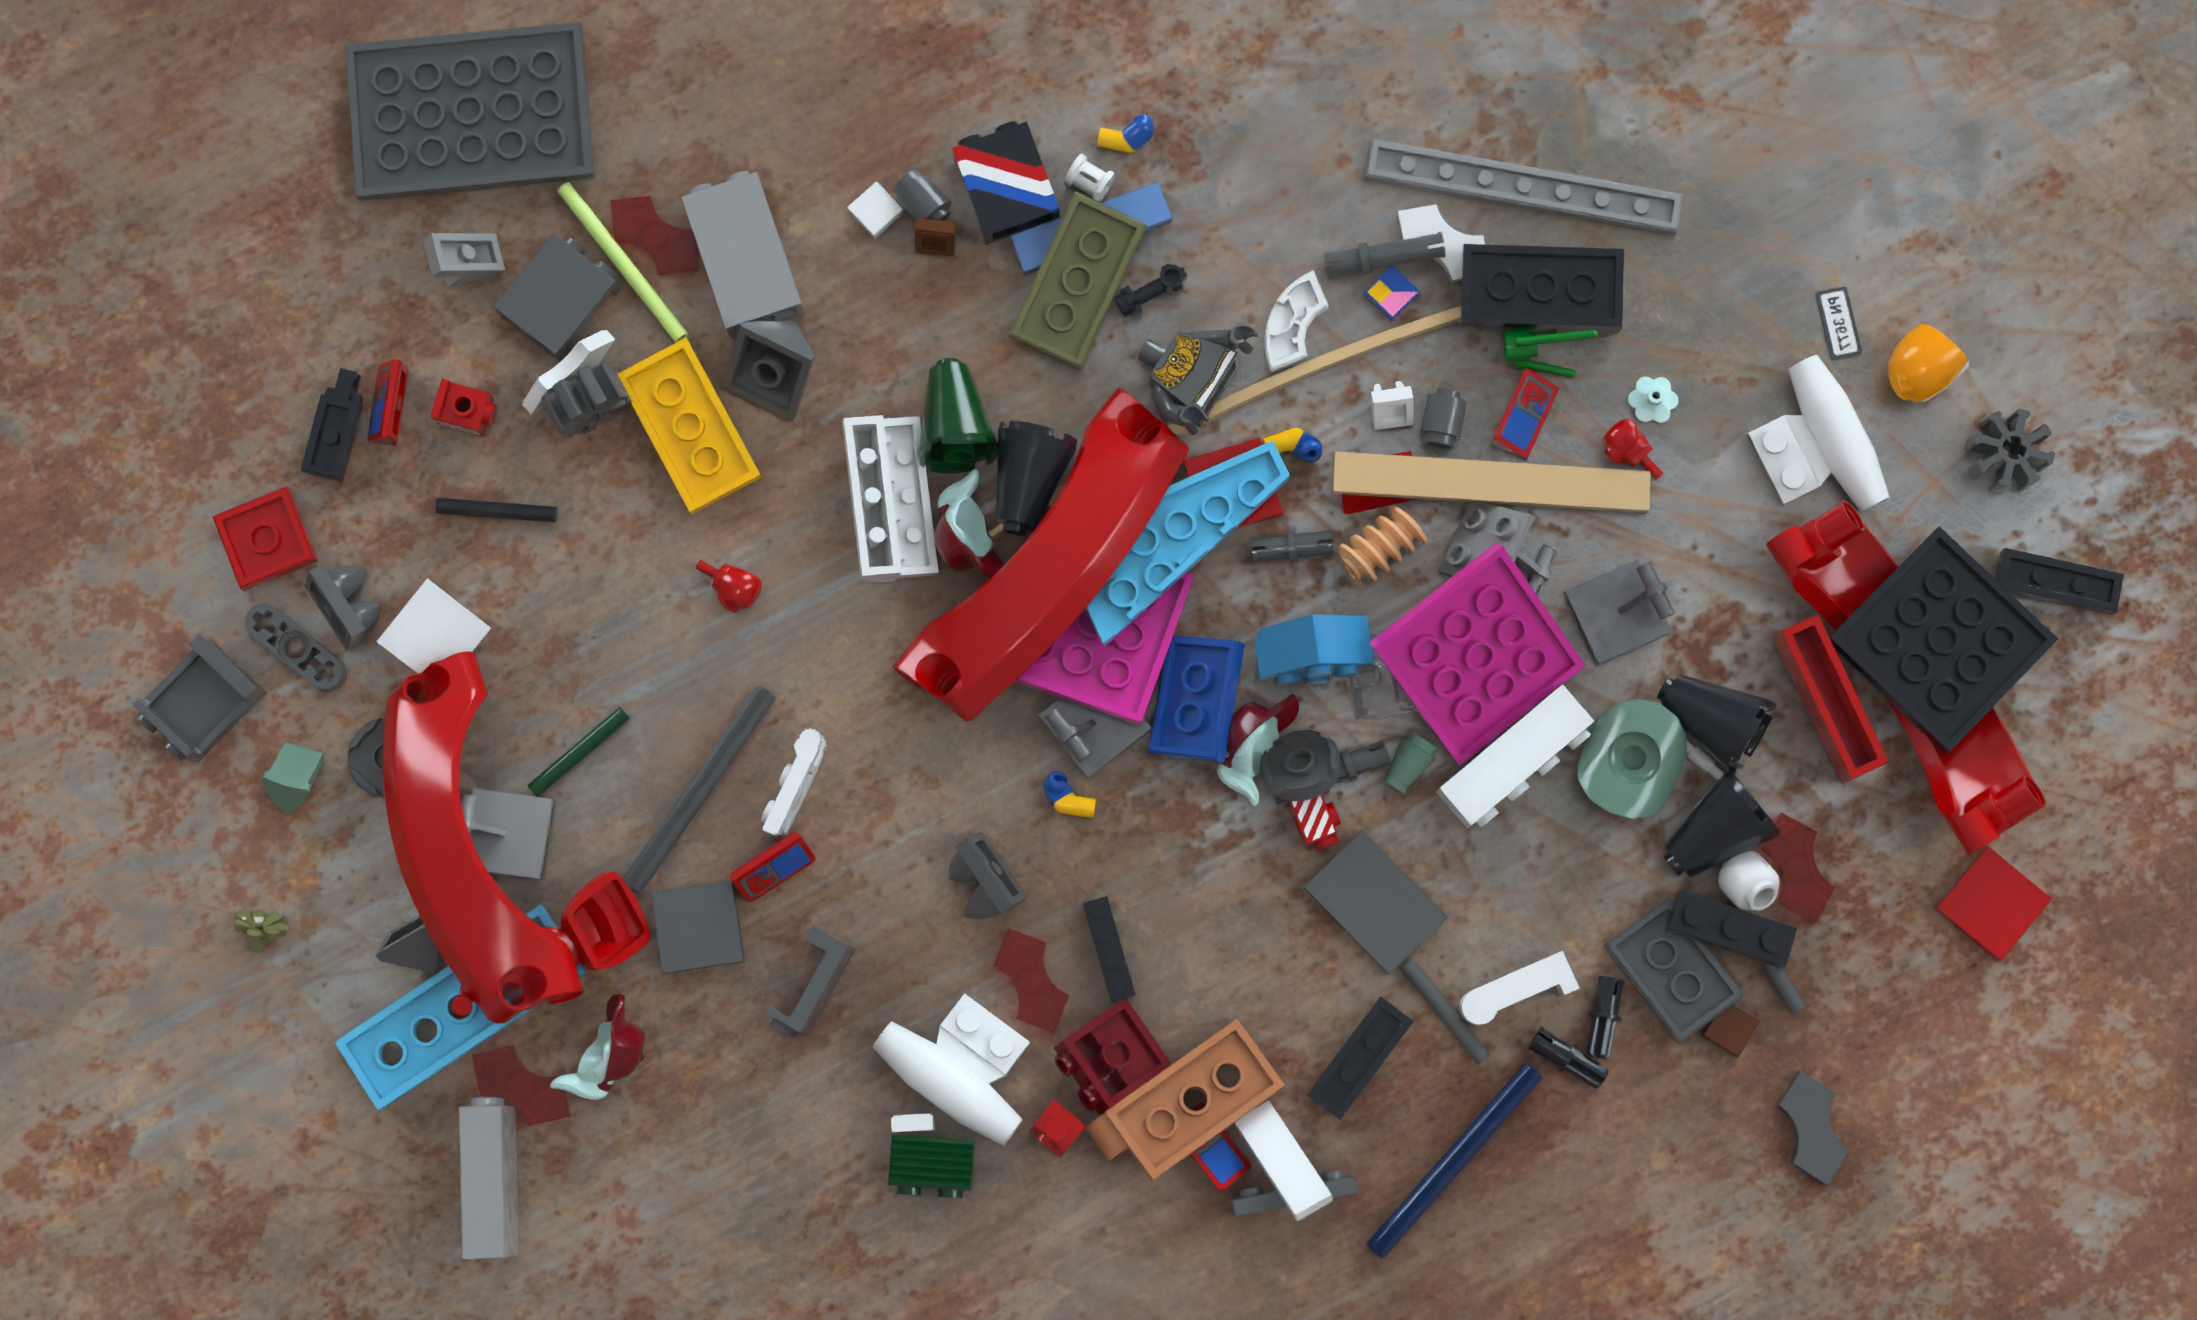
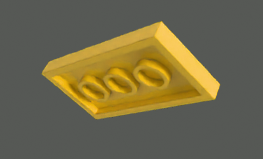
M687 338L618 373L623 386L632 400L631 404L691 515L762 478Z

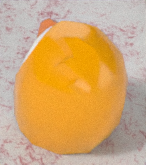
M1920 323L1909 331L1895 347L1888 362V380L1899 398L1915 403L1935 400L1937 394L1944 391L1969 367V360L1963 351L1944 334L1930 325Z

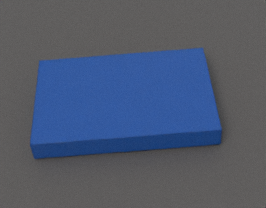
M1173 635L1163 663L1148 753L1156 756L1224 763L1243 659L1244 643L1235 640Z

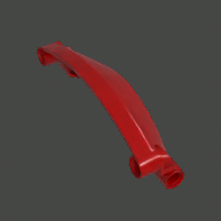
M1117 388L1086 426L1080 450L1070 475L1055 502L1031 536L1011 559L983 586L952 610L926 625L892 666L893 669L918 689L923 687L963 721L968 722L976 718L987 705L1004 692L1049 649L1099 593L1154 514L1180 464L1186 458L1189 446L1133 396Z
M1844 500L1817 519L1810 520L1800 528L1794 525L1766 543L1767 548L1793 588L1835 631L1899 567L1864 524L1857 511ZM1887 699L1918 755L1940 813L1968 856L1999 838L2001 833L2046 807L2043 793L2034 782L1994 706L1950 752L1944 754Z
M470 651L451 655L443 660L431 663L422 673L409 675L388 696L383 738L385 804L393 847L403 879L429 935L443 959L470 997L483 1011L485 1017L494 1023L504 1024L521 1011L535 1009L546 999L549 1004H559L579 997L584 993L569 946L528 918L510 901L485 868L468 832L461 806L459 764L462 745L469 724L476 710L488 695L476 655ZM502 994L509 999L511 1004H508L504 1000Z

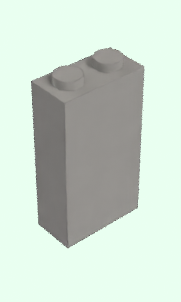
M748 171L737 172L728 176L727 182L715 186L701 184L690 189L688 195L682 196L723 323L730 338L737 336L740 325L743 322L782 321L805 313L757 172L751 174Z
M471 1098V1107H459L462 1259L519 1255L516 1106L504 1105V1098Z

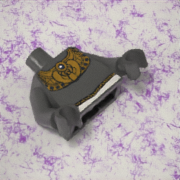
M1243 322L1237 324L1232 330L1191 331L1189 334L1177 332L1167 348L1148 339L1139 352L1138 360L1154 368L1149 377L1152 390L1151 397L1163 419L1186 427L1191 435H1196L1198 430L1195 425L1201 428L1205 421H1209L1208 415L1239 367L1238 352L1235 349L1239 348L1243 353L1250 354L1253 347L1246 340L1250 337H1258L1259 334L1248 323Z

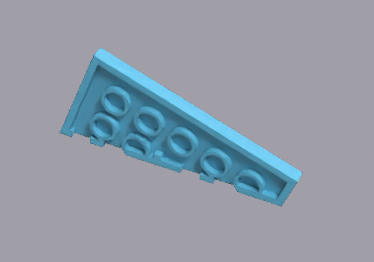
M1273 441L1168 487L1157 509L1130 551L1099 593L1085 608L1103 648L1289 481L1290 474Z

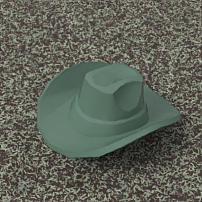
M1643 699L1616 703L1600 717L1590 732L1591 736L1587 738L1578 761V781L1588 798L1610 814L1629 819L1651 816L1665 804L1675 787L1686 757L1687 736L1678 717L1660 703Z

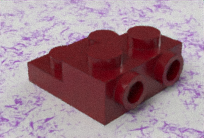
M1127 998L1054 1047L1058 1054L1054 1058L1056 1066L1066 1077L1071 1075L1074 1077L1081 1088L1078 1090V1097L1081 1103L1089 1111L1095 1109L1099 1116L1172 1065Z

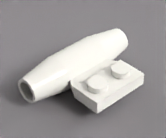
M1818 355L1811 356L1790 367L1788 371L1802 415H1783L1747 434L1782 504L1785 505L1820 488L1831 473L1860 512L1890 498L1876 451L1847 394Z
M965 993L941 1023L937 1044L894 1022L889 1023L874 1043L872 1048L907 1085L959 1124L1002 1146L1006 1145L1021 1125L1023 1119L990 1084L1008 1074L1030 1042Z

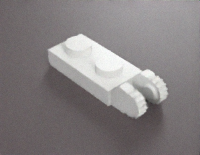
M810 728L801 731L800 738L794 744L797 754L793 765L789 763L784 768L779 780V785L782 788L776 801L771 800L762 815L761 821L765 823L762 830L780 841L787 836L815 778L818 767L825 755L824 751H827V741L824 740L825 737L821 736L820 732H817L816 729Z

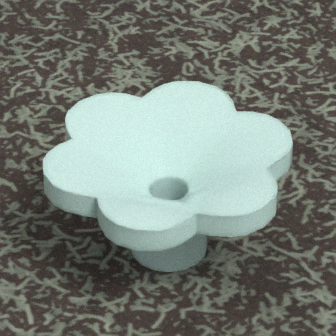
M1641 377L1636 382L1635 390L1630 392L1627 398L1628 405L1635 409V417L1639 422L1648 423L1653 420L1659 424L1665 423L1670 418L1671 410L1676 408L1679 401L1677 394L1671 391L1670 382L1663 377L1654 380L1649 377ZM1652 395H1656L1658 399H1654Z

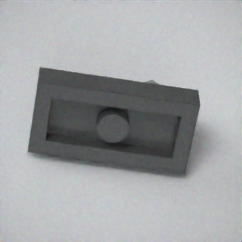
M322 564L308 572L304 586L346 651L360 645L364 634L373 628L379 618L381 606L366 601L348 603L346 600L361 586L367 572L365 568L344 566L327 570Z
M982 832L965 838L955 846L957 852L950 863L948 878L957 882L978 880L980 883L969 898L965 917L973 919L993 917L1015 908L1027 899Z

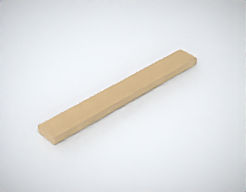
M1335 451L1332 454L1331 494L1647 513L1650 511L1651 471Z

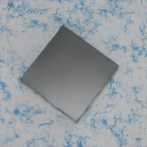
M732 881L651 893L663 974L745 962L735 889Z

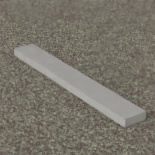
M1372 139L1364 179L1674 236L1678 231L1684 194L1378 139Z

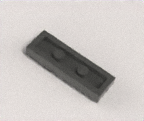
M1343 1170L1319 1174L1332 1194V1198L1357 1193L1354 1176L1344 1177ZM1262 1186L1238 1190L1239 1198L1231 1200L1235 1217L1287 1207L1278 1191L1264 1193Z

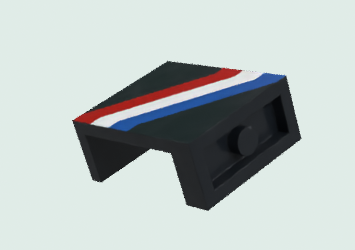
M1016 121L1004 123L995 129V133L980 137L979 134L970 135L961 139L958 142V146L952 147L956 166H959L986 245L1060 218L1058 203L1027 121L1020 124Z

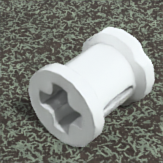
M1080 154L1070 167L1065 177L1064 185L1068 187L1074 185L1092 196V199L1101 202L1109 191L1116 173L1112 171L1104 172L1089 163L1087 156ZM1083 175H1086L1089 178L1093 179L1094 181H1096V183L1085 178Z

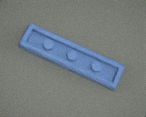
M1159 182L1102 202L1106 206L1147 224L1145 231L1170 223L1173 219ZM1063 217L1011 235V241L1024 275L1039 270Z

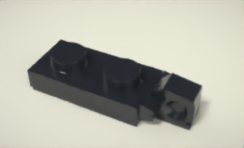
M340 368L335 388L327 387L325 394H321L301 466L303 473L343 482L363 408V396L357 394L361 376L356 372Z

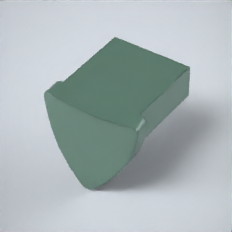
M287 742L284 743L270 771H266L262 777V782L268 796L283 813H290L305 802L311 791L312 784L324 764L323 753Z

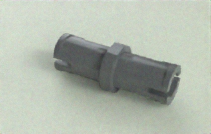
M1332 530L1310 533L1287 531V534L1280 536L1251 538L1253 550L1265 549L1252 551L1253 561L1258 563L1290 559V562H1295L1301 557L1334 555L1333 543L1320 544L1333 541Z

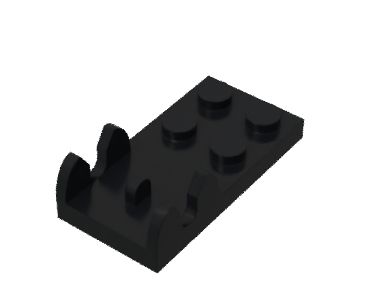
M1464 244L1460 326L1554 328L1558 333L1596 330L1601 337L1616 335L1621 331L1623 321L1624 249Z

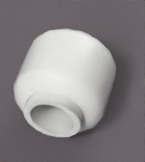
M1747 851L1725 861L1718 876L1720 889L1735 906L1744 911L1763 910L1774 902L1778 894L1780 884L1778 873L1755 851Z

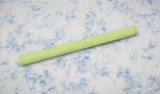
M570 182L563 184L557 190L558 194L675 343L688 336L687 331Z

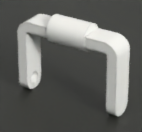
M1687 741V758L1704 773L1708 772L1718 781L1724 773L1714 765L1716 761L1698 745L1694 747ZM1707 793L1700 799V801L1694 806L1693 809H1695L1698 806V804L1707 795Z

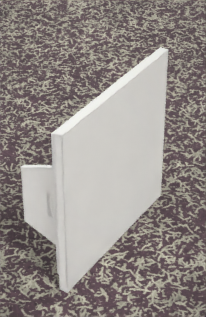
M427 578L376 642L415 672L422 673L431 663L443 660L457 653L473 652L491 627Z

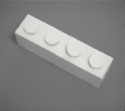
M1562 684L1441 786L1436 793L1467 829L1475 822L1482 828L1499 814V811L1494 806L1507 796L1513 802L1530 787L1525 780L1534 772L1538 771L1543 776L1561 760L1556 754L1566 745L1574 750L1591 736L1586 728L1594 720Z

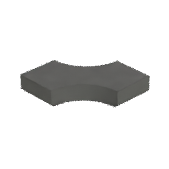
M1798 1071L1777 1104V1107L1789 1118L1795 1131L1796 1146L1790 1163L1825 1186H1828L1849 1153V1150L1835 1136L1830 1122V1107L1836 1093L1805 1073Z

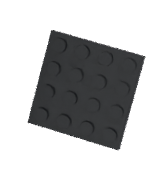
M1940 526L1829 637L1834 648L1944 754L1950 752L2058 640L2050 630Z

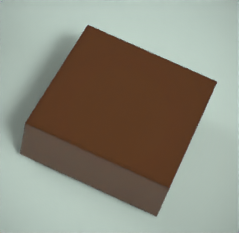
M916 218L914 229L915 252L951 257L955 255L956 222Z
M1732 1005L1709 1022L1702 1036L1734 1056L1739 1057L1760 1021Z

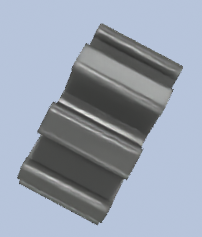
M609 362L601 363L593 371H591L589 366L578 370L576 379L572 381H564L562 379L552 386L554 392L542 396L541 401L563 438H571L581 429L584 434L596 429L597 421L601 419L611 421L620 415L618 409L631 404L632 400L614 367Z
M2017 409L2006 419L2008 427H2006L2000 417L2002 413L1997 411L1979 424V428L1984 429L1988 436L1982 435V432L1978 431L1966 442L1965 452L1974 451L1988 455L1986 460L1980 459L1969 467L1968 472L1974 480H1977L1988 469L1993 467L1997 471L1994 483L1989 488L1991 493L2001 495L2012 487L2011 477L2014 478L2019 486L2017 488L2018 492H2023L2041 479L2039 475L2034 473L2032 468H2036L2037 472H2042L2053 463L2054 451L2047 453L2032 449L2033 444L2042 443L2051 436L2052 432L2047 424H2042L2030 435L2026 436L2023 434L2026 418L2030 416L2029 411ZM2006 445L2011 446L2010 452L2016 455L2014 458H2008L2009 451L2003 449Z

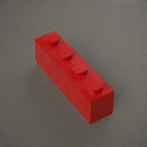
M1819 615L1813 616L1776 634L1773 637V641L1841 784L1889 763Z

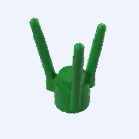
M1513 327V330L1504 331L1505 362H1515V370L1528 368L1555 375L1575 377L1576 371L1573 369L1531 361L1530 357H1538V344L1596 338L1598 332L1596 330L1537 335V332L1553 328Z

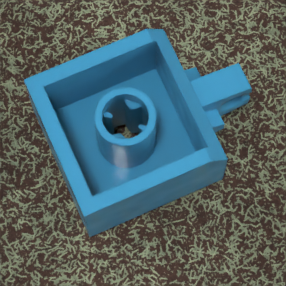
M1312 614L1261 628L1255 639L1260 679H1277V685L1295 684L1304 679L1305 685H1317L1329 682L1328 675L1334 674L1335 678L1358 675L1359 667L1374 664L1372 647L1369 645L1371 637L1368 616Z

